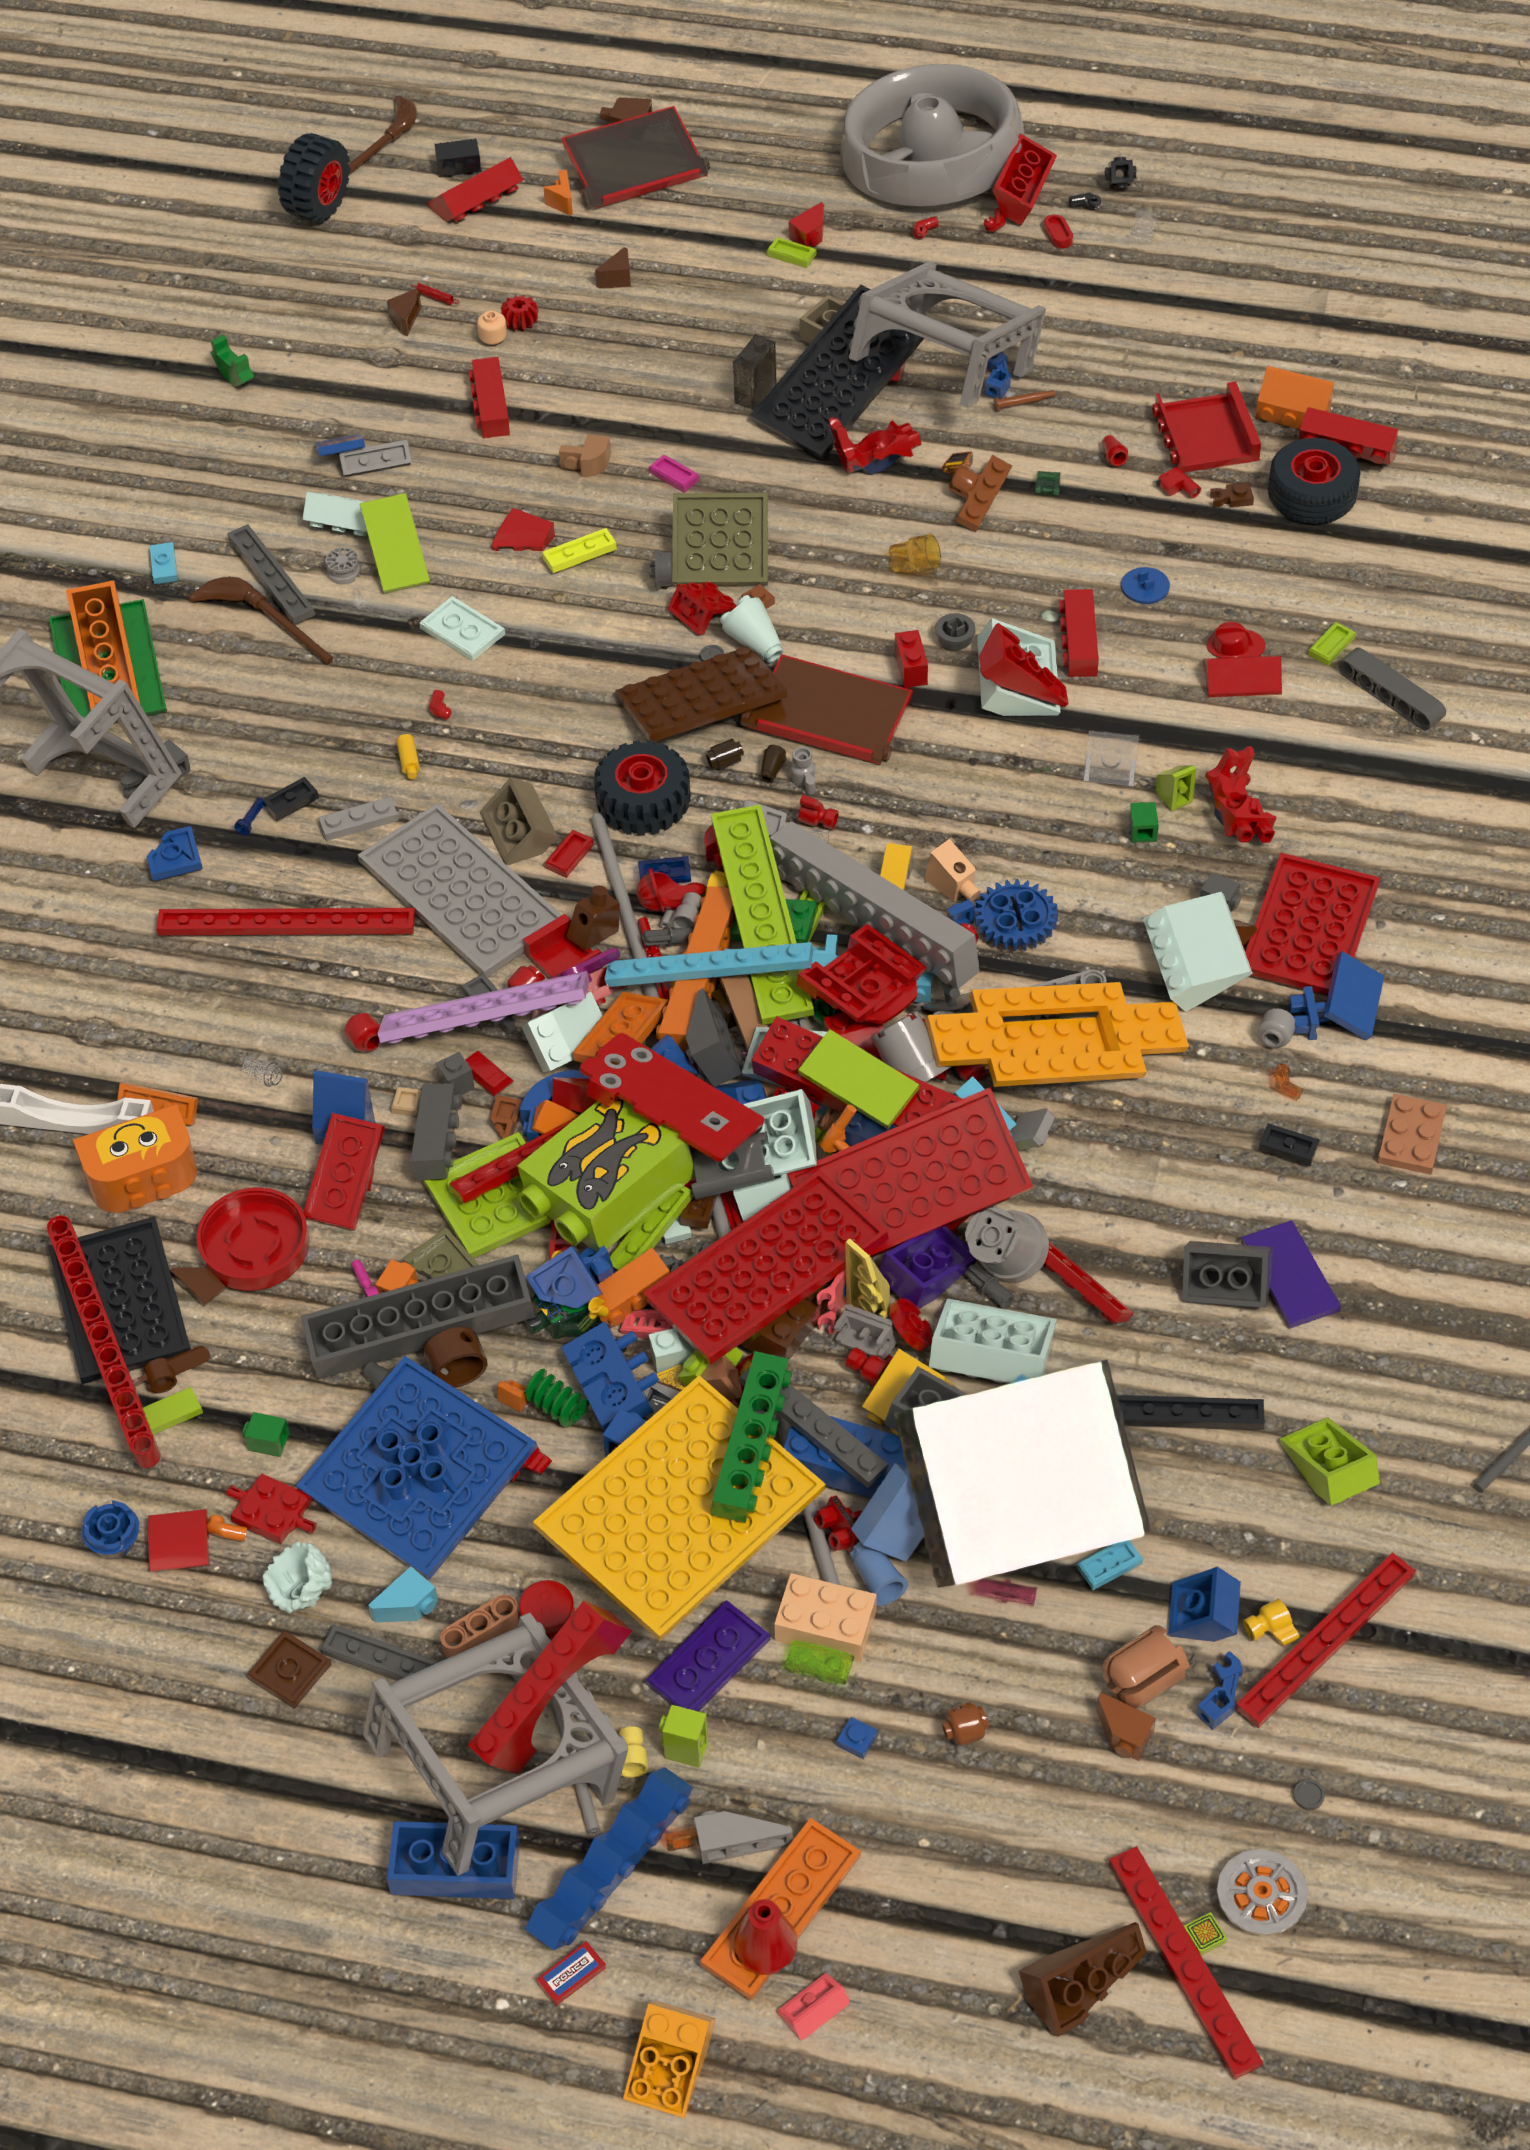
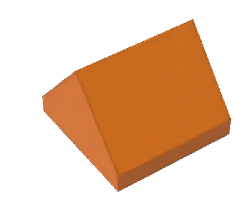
M514 1380L501 1381L498 1384L497 1400L522 1412L529 1402L525 1397L527 1387Z

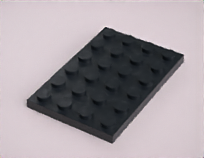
M155 1216L78 1237L129 1371L143 1368L152 1360L158 1358L169 1359L191 1350ZM52 1244L48 1245L81 1383L86 1384L103 1379Z

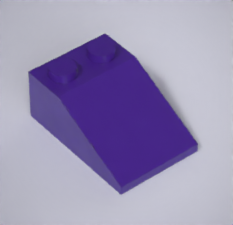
M945 1226L929 1234L914 1237L886 1252L879 1271L887 1280L890 1289L900 1298L913 1302L920 1309L941 1295L978 1259L972 1256L969 1247Z

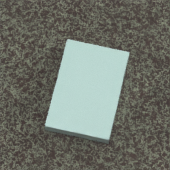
M453 596L419 623L420 629L472 662L505 635V628Z

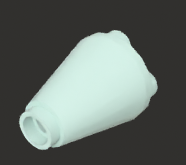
M749 595L742 597L738 601L736 608L731 612L725 613L720 618V622L723 624L722 629L738 643L756 652L762 660L773 663L780 658L784 650L781 648L782 644L766 608L760 598H750Z

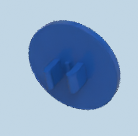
M1150 567L1135 568L1129 571L1122 580V591L1125 596L1141 604H1152L1161 601L1167 596L1170 589V582L1163 572Z

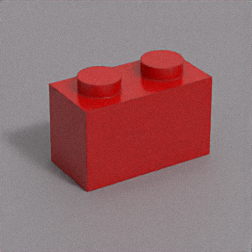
M919 630L895 633L894 653L903 687L910 688L928 685V662Z

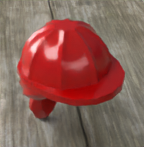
M649 868V874L640 880L636 892L640 904L647 910L665 913L666 910H674L681 905L686 893L693 892L701 896L706 893L707 887L698 882L679 885L665 873L654 872L652 868Z

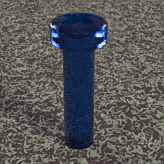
M258 797L244 818L238 819L235 822L234 828L239 834L249 835L252 830V822L263 808V798Z

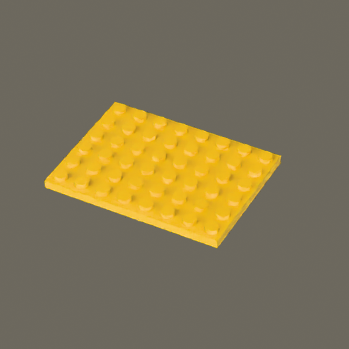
M701 1376L695 1378L533 1521V1528L658 1641H661L818 1497L825 1490L826 1485L770 1437L768 1445H772L769 1461L768 1463L763 1462L761 1470H765L761 1488L756 1487L754 1495L758 1496L755 1512L748 1513L746 1523L711 1515L714 1492L738 1408ZM749 1435V1436H748L749 1438H752V1439L759 1438V1437L756 1436V1435ZM742 1460V1461H740V1462H742V1463H744V1464H750V1463H752V1462L749 1461V1460ZM735 1485V1486H733V1487L736 1488V1489H744V1488H745V1487L742 1486V1485Z

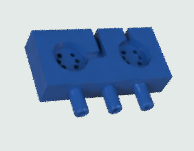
M606 1322L599 1324L561 1347L604 1430L607 1429L619 1409L637 1413L641 1417L654 1411L644 1390L660 1381L655 1372L638 1381L633 1370L649 1361L646 1353L642 1351L627 1360L622 1351L623 1348L638 1340L634 1331H630L616 1339Z

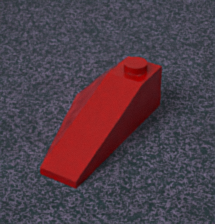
M997 623L979 655L982 676L998 686L1063 707L1069 705L1066 686L1047 667L1042 669L1031 651L1026 653L1018 645L1020 639L1000 623Z

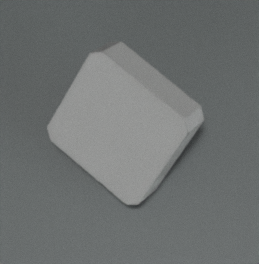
M1047 1108L1022 1113L1018 1116L1017 1125L1011 1131L1018 1151L1044 1146L1049 1136L1047 1133L1055 1119L1054 1115Z

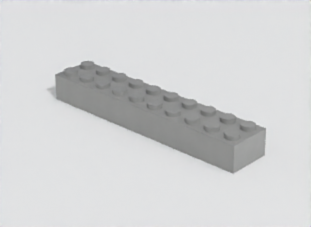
M792 821L769 837L781 880H786L799 891L808 890L809 895L814 901H822L833 913H838L846 918L852 925L862 928L864 925L869 924L925 965L927 972L936 975L946 984L959 989L980 972L975 934Z

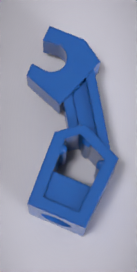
M1001 351L988 359L987 367L992 372L985 382V395L992 398L998 397V399H1002L1011 386V375L1008 373L1007 356Z
M1230 1651L1224 1656V1661L1230 1665L1229 1667H1222L1218 1661L1213 1667L1216 1677L1223 1686L1215 1687L1197 1706L1196 1716L1212 1730L1234 1713L1238 1678L1242 1676L1243 1668L1241 1661ZM1217 1700H1223L1226 1706L1221 1709L1215 1703H1217Z

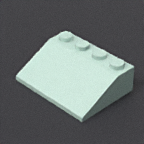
M993 618L977 636L979 658L991 631L997 623H1000L1020 639L1018 645L1026 653L1031 651L1035 655V659L1042 669L1047 667L1058 678L1054 640ZM979 661L982 709L1003 716H1055L1061 713L1060 705L998 686L991 680L985 679L980 672Z
M1222 892L1164 906L1143 919L1170 999L1185 1012L1253 974Z
M802 1089L743 1104L765 1119L763 1126L754 1134L767 1132L769 1144L762 1145L765 1165L770 1164L772 1166L774 1176L817 1166L815 1126L810 1100ZM710 1122L713 1125H719L717 1122ZM732 1152L726 1159L718 1162L719 1168L726 1172L734 1170L739 1162L738 1155Z
M947 1298L932 1338L929 1367L941 1372L965 1374L971 1378H988L998 1383H1013L1022 1374L1027 1379H1032L1041 1386L1057 1319Z

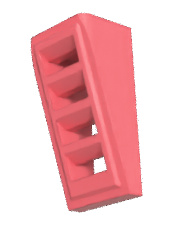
M640 1309L633 1311V1313L625 1317L620 1327L621 1334H627L630 1331H634L638 1338L649 1340V1334L672 1329L673 1327L656 1310ZM636 1318H639L638 1325L633 1326ZM647 1320L650 1321L648 1327L645 1326Z

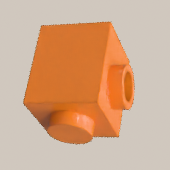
M391 1259L375 1284L379 1294L418 1283L416 1269L406 1262L400 1263Z

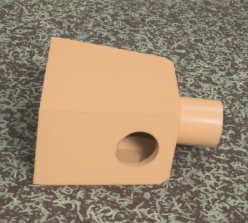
M950 839L930 853L924 879L949 900L956 901L963 895L972 902L981 893L973 884L976 873L975 867Z

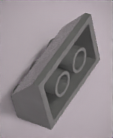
M1189 1241L1184 1246L1182 1301L1266 1308L1272 1276L1273 1247Z

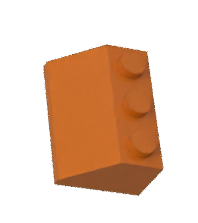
M1267 366L1257 400L1255 418L1300 429L1307 407L1331 412L1335 382Z

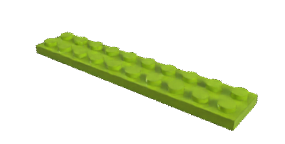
M761 804L712 813L711 820L743 948L797 943ZM804 969L750 974L762 1025L773 1023L776 1016L784 1020H791L814 1015L810 995L796 985L798 974Z

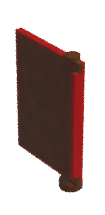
M781 654L773 674L786 688L788 697L742 712V726L881 765L883 760L888 761L891 756L892 747L889 745L911 700L913 690Z

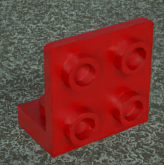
M690 582L689 584L677 585L667 609L696 634L703 635L713 614L731 612L737 605L731 597L719 591L718 586L712 582Z

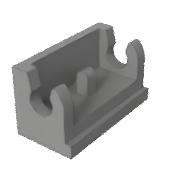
M849 1304L845 1307V1311L834 1329L840 1331L836 1337L837 1344L852 1350L858 1347L865 1351L866 1355H877L884 1360L900 1339L892 1320Z

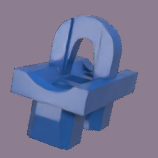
M1312 986L1304 987L1303 994L1289 996L1288 1006L1290 1013L1303 1012L1304 1014L1293 1016L1295 1019L1294 1033H1307L1309 1040H1317L1316 1029L1319 1027V1023L1327 1022L1330 1019L1324 1016L1326 1002L1315 1003Z
M605 1246L600 1247L598 1252L588 1248L580 1254L597 1284L615 1273L609 1252Z

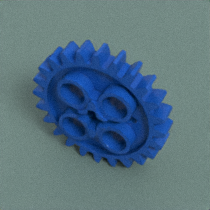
M1016 879L1014 884H1010L1008 880H1005V886H1001L996 882L995 890L987 887V894L981 893L980 900H976V908L974 909L975 927H979V934H985V941L993 939L994 947L1002 943L1003 950H1006L1010 945L1013 951H1016L1018 946H1022L1023 950L1027 951L1028 944L1037 948V941L1045 943L1046 936L1052 937V931L1056 930L1058 921L1057 903H1053V896H1047V889L1039 891V884L1029 887L1028 880L1024 885H1020L1019 879ZM1011 899L1014 900V903H1015V911L1012 910V908H1013V903H1012ZM1017 919L1020 920L1019 927L1021 931L1018 930Z

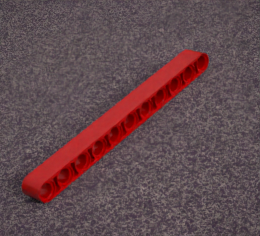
M64 1215L55 1216L49 1220L47 1231L129 1449L138 1466L151 1468L160 1461L159 1447L75 1229L68 1217Z

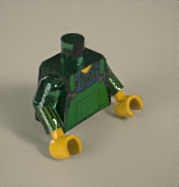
M555 1251L551 1259L562 1253V1251ZM535 1293L532 1303L536 1317L525 1320V1324L532 1335L546 1328L554 1339L579 1337L595 1324L597 1316L605 1317L608 1315L609 1310L606 1306L602 1305L604 1300L599 1297L592 1298L587 1305L577 1309L539 1300Z

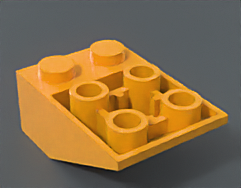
M656 2000L648 2003L623 2100L685 2118L709 2048L716 2018Z

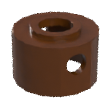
M454 1327L438 1333L426 1343L423 1350L431 1373L454 1388L475 1381L485 1372L488 1366L487 1358L476 1332L467 1327ZM445 1367L449 1374L445 1375L441 1373V1370Z

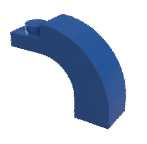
M570 1070L552 1074L536 1083L528 1091L520 1107L523 1137H527L529 1142L542 1135L532 1130L536 1107L544 1100L552 1102L553 1077H589L582 1074L580 1070Z

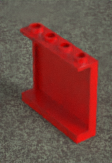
M1236 381L1227 383L1226 394L1163 403L1160 394H1156L1155 403L1152 404L1153 417L1158 419V430L1164 435V445L1170 451L1171 464H1175L1184 473L1259 461L1261 442Z

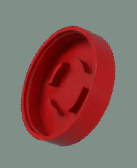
M245 1188L223 1196L205 1212L197 1229V1245L203 1266L208 1268L225 1286L237 1290H262L285 1281L299 1269L309 1250V1232L302 1209L288 1195L270 1188Z

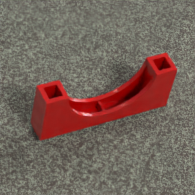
M583 1600L468 1746L488 1765L519 1774L537 1752V1749L532 1745L533 1730L540 1714L552 1696L577 1670L591 1660L606 1654L614 1655L632 1630L612 1612Z

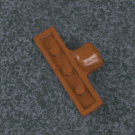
M992 455L981 474H977L965 466H960L956 470L948 488L951 492L966 500L956 519L957 523L974 532L978 530L1010 472L1011 464Z

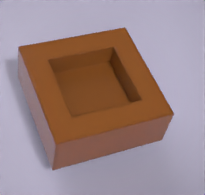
M761 584L741 595V598L749 595L750 598H760L766 609L775 604V597Z

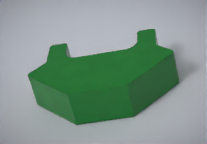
M225 335L211 340L212 351L210 354L222 376L235 388L255 377L250 369L248 357L245 354L238 357L229 348Z

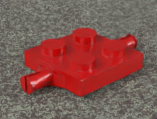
M263 1473L247 1491L239 1489L234 1485H230V1488L227 1490L226 1495L240 1501L231 1514V1522L247 1527L248 1530L274 1542L282 1544L287 1535L296 1528L304 1530L309 1534H313V1531L316 1529V1522L303 1518L304 1512L312 1502L310 1496Z

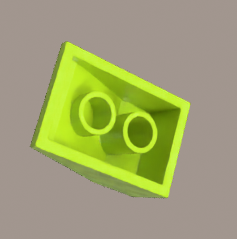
M1329 1417L1280 1438V1444L1311 1488L1331 1506L1380 1484L1376 1454Z

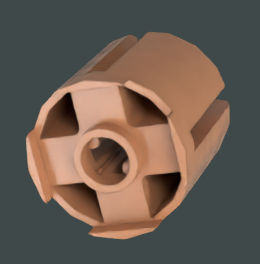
M1154 1625L1106 1657L1102 1665L1103 1678L1107 1683L1108 1690L1115 1699L1134 1708H1141L1188 1677L1185 1675V1671L1190 1668L1187 1656L1181 1645L1174 1647L1171 1641L1164 1635L1168 1631L1160 1625Z

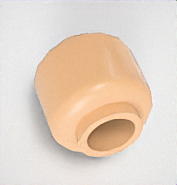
M487 311L478 317L477 327L481 341L489 345H497L506 338V319L501 313Z

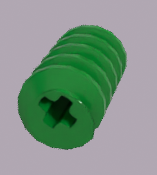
M540 1369L532 1376L525 1392L526 1400L534 1403L537 1408L543 1409V1412L551 1415L554 1420L560 1421L562 1426L570 1427L574 1425L586 1413L589 1407L588 1399L585 1398L580 1401L581 1394L576 1392L572 1395L573 1389L567 1386L563 1389L564 1382L561 1380L555 1382L556 1377L553 1374L546 1377L547 1370Z

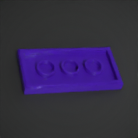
M1292 1220L1242 1237V1245L1273 1247L1272 1276L1269 1293L1289 1329L1340 1312V1303Z
M726 1600L646 1679V1685L670 1705L699 1712L771 1640V1636Z

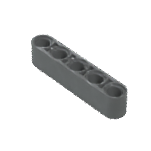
M1357 647L1338 661V669L1345 678L1420 729L1429 730L1446 716V708L1442 702L1364 649Z

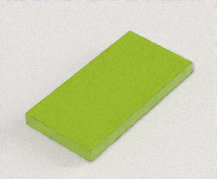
M406 493L360 503L361 513L383 593L386 594L429 584V575Z
M830 1029L798 1069L801 1076L846 1104L853 1105L857 1111L886 1129L891 1127L919 1089L918 1083Z

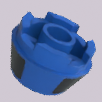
M113 1500V1504H104L100 1507H97V1505L93 1506L86 1513L82 1526V1538L85 1545L93 1552L108 1559H117L130 1552L139 1533V1520L135 1512L126 1504Z

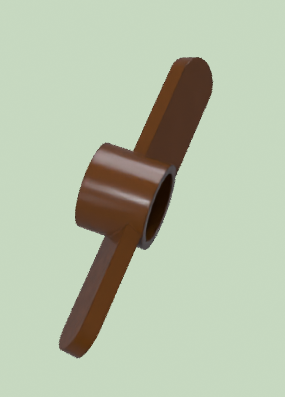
M198 1346L169 1359L158 1358L152 1360L143 1369L145 1375L133 1380L134 1385L137 1386L148 1382L149 1388L153 1393L167 1392L177 1384L175 1375L207 1362L210 1358V1352L207 1347Z

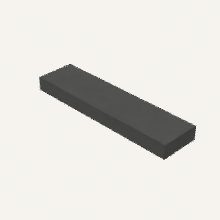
M334 1624L320 1649L323 1655L396 1681L439 1663V1661Z

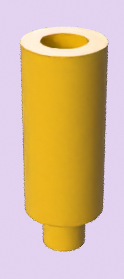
M403 734L396 740L402 771L409 779H415L420 770L414 737L410 734Z

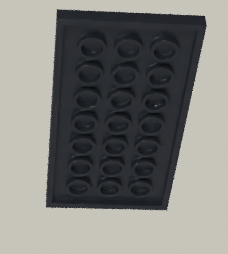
M862 284L854 291L750 415L753 422L821 460H824L834 448L833 443H835L828 419L832 417L838 418L841 425L848 431L925 339L905 330L891 329L882 331L871 339L868 356L859 361L849 359V344L854 336V321L859 312L858 301L863 293L871 290Z

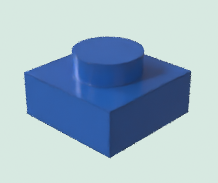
M969 899L962 903L954 904L951 908L947 909V917L959 925L960 923H974L975 906Z
M851 1717L837 1739V1747L864 1759L878 1736V1730Z

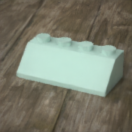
M307 492L302 520L310 521V526L324 528V524L332 525V530L346 532V528L353 529L355 535L368 536L360 509V503L366 501L324 493Z

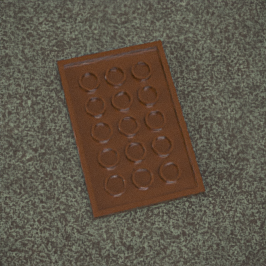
M739 647L735 651L718 654L711 659L702 662L697 661L690 666L673 669L666 674L652 676L644 681L627 684L623 688L615 690L618 701L646 738L654 742L788 697L784 685L757 653L748 647Z

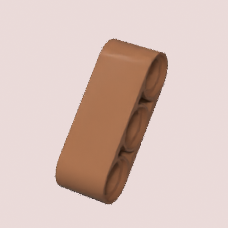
M510 1595L497 1596L447 1626L440 1634L444 1657L448 1659L517 1628L520 1617L516 1599ZM504 1611L511 1612L508 1615H500ZM480 1626L486 1627L484 1630L481 1631L474 1630ZM452 1642H461L457 1646H450Z

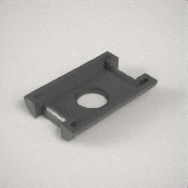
M767 1132L751 1135L733 1151L738 1155L739 1162L734 1170L728 1172L721 1170L718 1166V1161H715L697 1149L690 1150L697 1182L691 1184L695 1198L700 1199L775 1180L772 1166L770 1164L765 1165L762 1145L769 1144Z

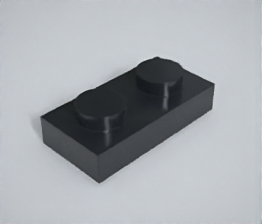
M303 777L262 799L263 806L278 821L318 799L319 794L306 777Z
M1268 1123L1259 1143V1150L1311 1166L1320 1139Z

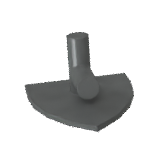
M941 981L945 999L922 1005V1008L930 1011L962 1009L971 1004L969 997L971 992L960 995V991L957 988Z

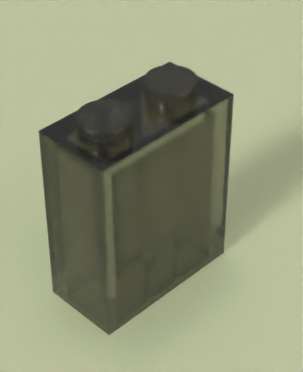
M755 334L733 361L735 404L755 410L777 383L775 341Z

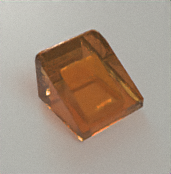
M695 1825L664 1830L668 1851L698 1845Z

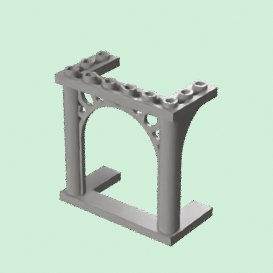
M929 261L863 293L858 301L859 312L854 321V336L849 344V359L859 361L868 356L871 339L878 333L891 329L905 330L970 357L960 405L970 407L979 401L988 359L1021 341L1013 374L1023 377L1032 371L1046 308L1038 305L1032 309L936 271V264ZM907 298H909L910 300L909 307L906 305L905 302ZM959 299L1012 320L977 337L927 317L926 314L934 305L941 301Z
M19 628L0 649V687L15 671H20L52 720L49 727L33 743L21 759L29 771L38 776L52 759L62 754L77 750L88 754L92 750L105 754L147 776L119 808V812L126 823L135 828L182 772L126 682L119 679L114 684L34 643L28 633ZM55 675L102 699L85 718L82 717ZM116 720L131 743L108 732Z
M531 1613L521 1616L518 1627L394 1683L388 1684L383 1677L374 1681L372 1685L363 1736L378 1758L389 1753L392 1736L394 1735L449 1817L442 1853L457 1876L469 1870L478 1828L559 1789L578 1783H588L603 1805L615 1799L628 1746L625 1739L618 1735L611 1726L607 1714L601 1712L595 1704L592 1693L580 1683L576 1672L552 1696L563 1720V1738L556 1752L540 1766L468 1800L405 1709L434 1694L483 1674H511L518 1683L551 1642L546 1635L543 1625L537 1622ZM573 1715L578 1722H573L570 1716ZM573 1731H583L588 1735L590 1741H577L571 1736V1733ZM569 1746L574 1749L570 1754L566 1751V1748Z

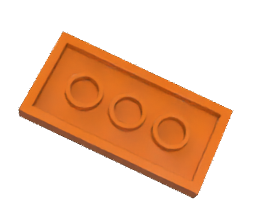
M622 992L573 1052L574 1060L583 1063L589 1057L597 1058L595 1056L596 1052L619 1033H624L642 1044L663 1018V1008L668 1005L669 1000ZM614 1061L611 1062V1063L614 1064V1065H618V1064H619V1063L614 1062Z

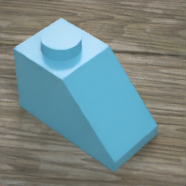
M410 1566L368 1605L371 1619L375 1623L417 1621L424 1614H429L435 1608L438 1602L436 1587Z

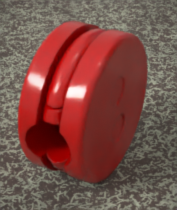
M553 1580L538 1581L530 1585L523 1592L519 1602L520 1616L531 1613L534 1619L543 1625L549 1639L555 1637L575 1611L573 1596L569 1589L562 1583Z

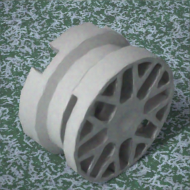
M344 547L336 548L326 556L325 562L328 578L332 582L343 585L355 581L356 576L360 575L359 559L354 550Z

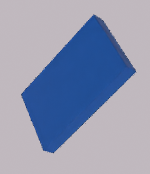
M1341 951L1336 956L1324 1016L1365 1040L1371 1038L1384 975Z

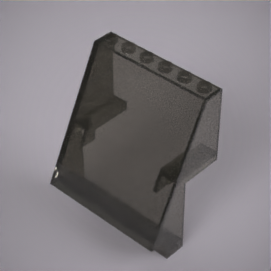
M1108 1359L894 1413L896 1428L900 1435L904 1451L903 1455L907 1463L911 1488L914 1491L918 1516L922 1523L925 1544L929 1552L937 1588L957 1585L1145 1535V1532L1151 1531Z

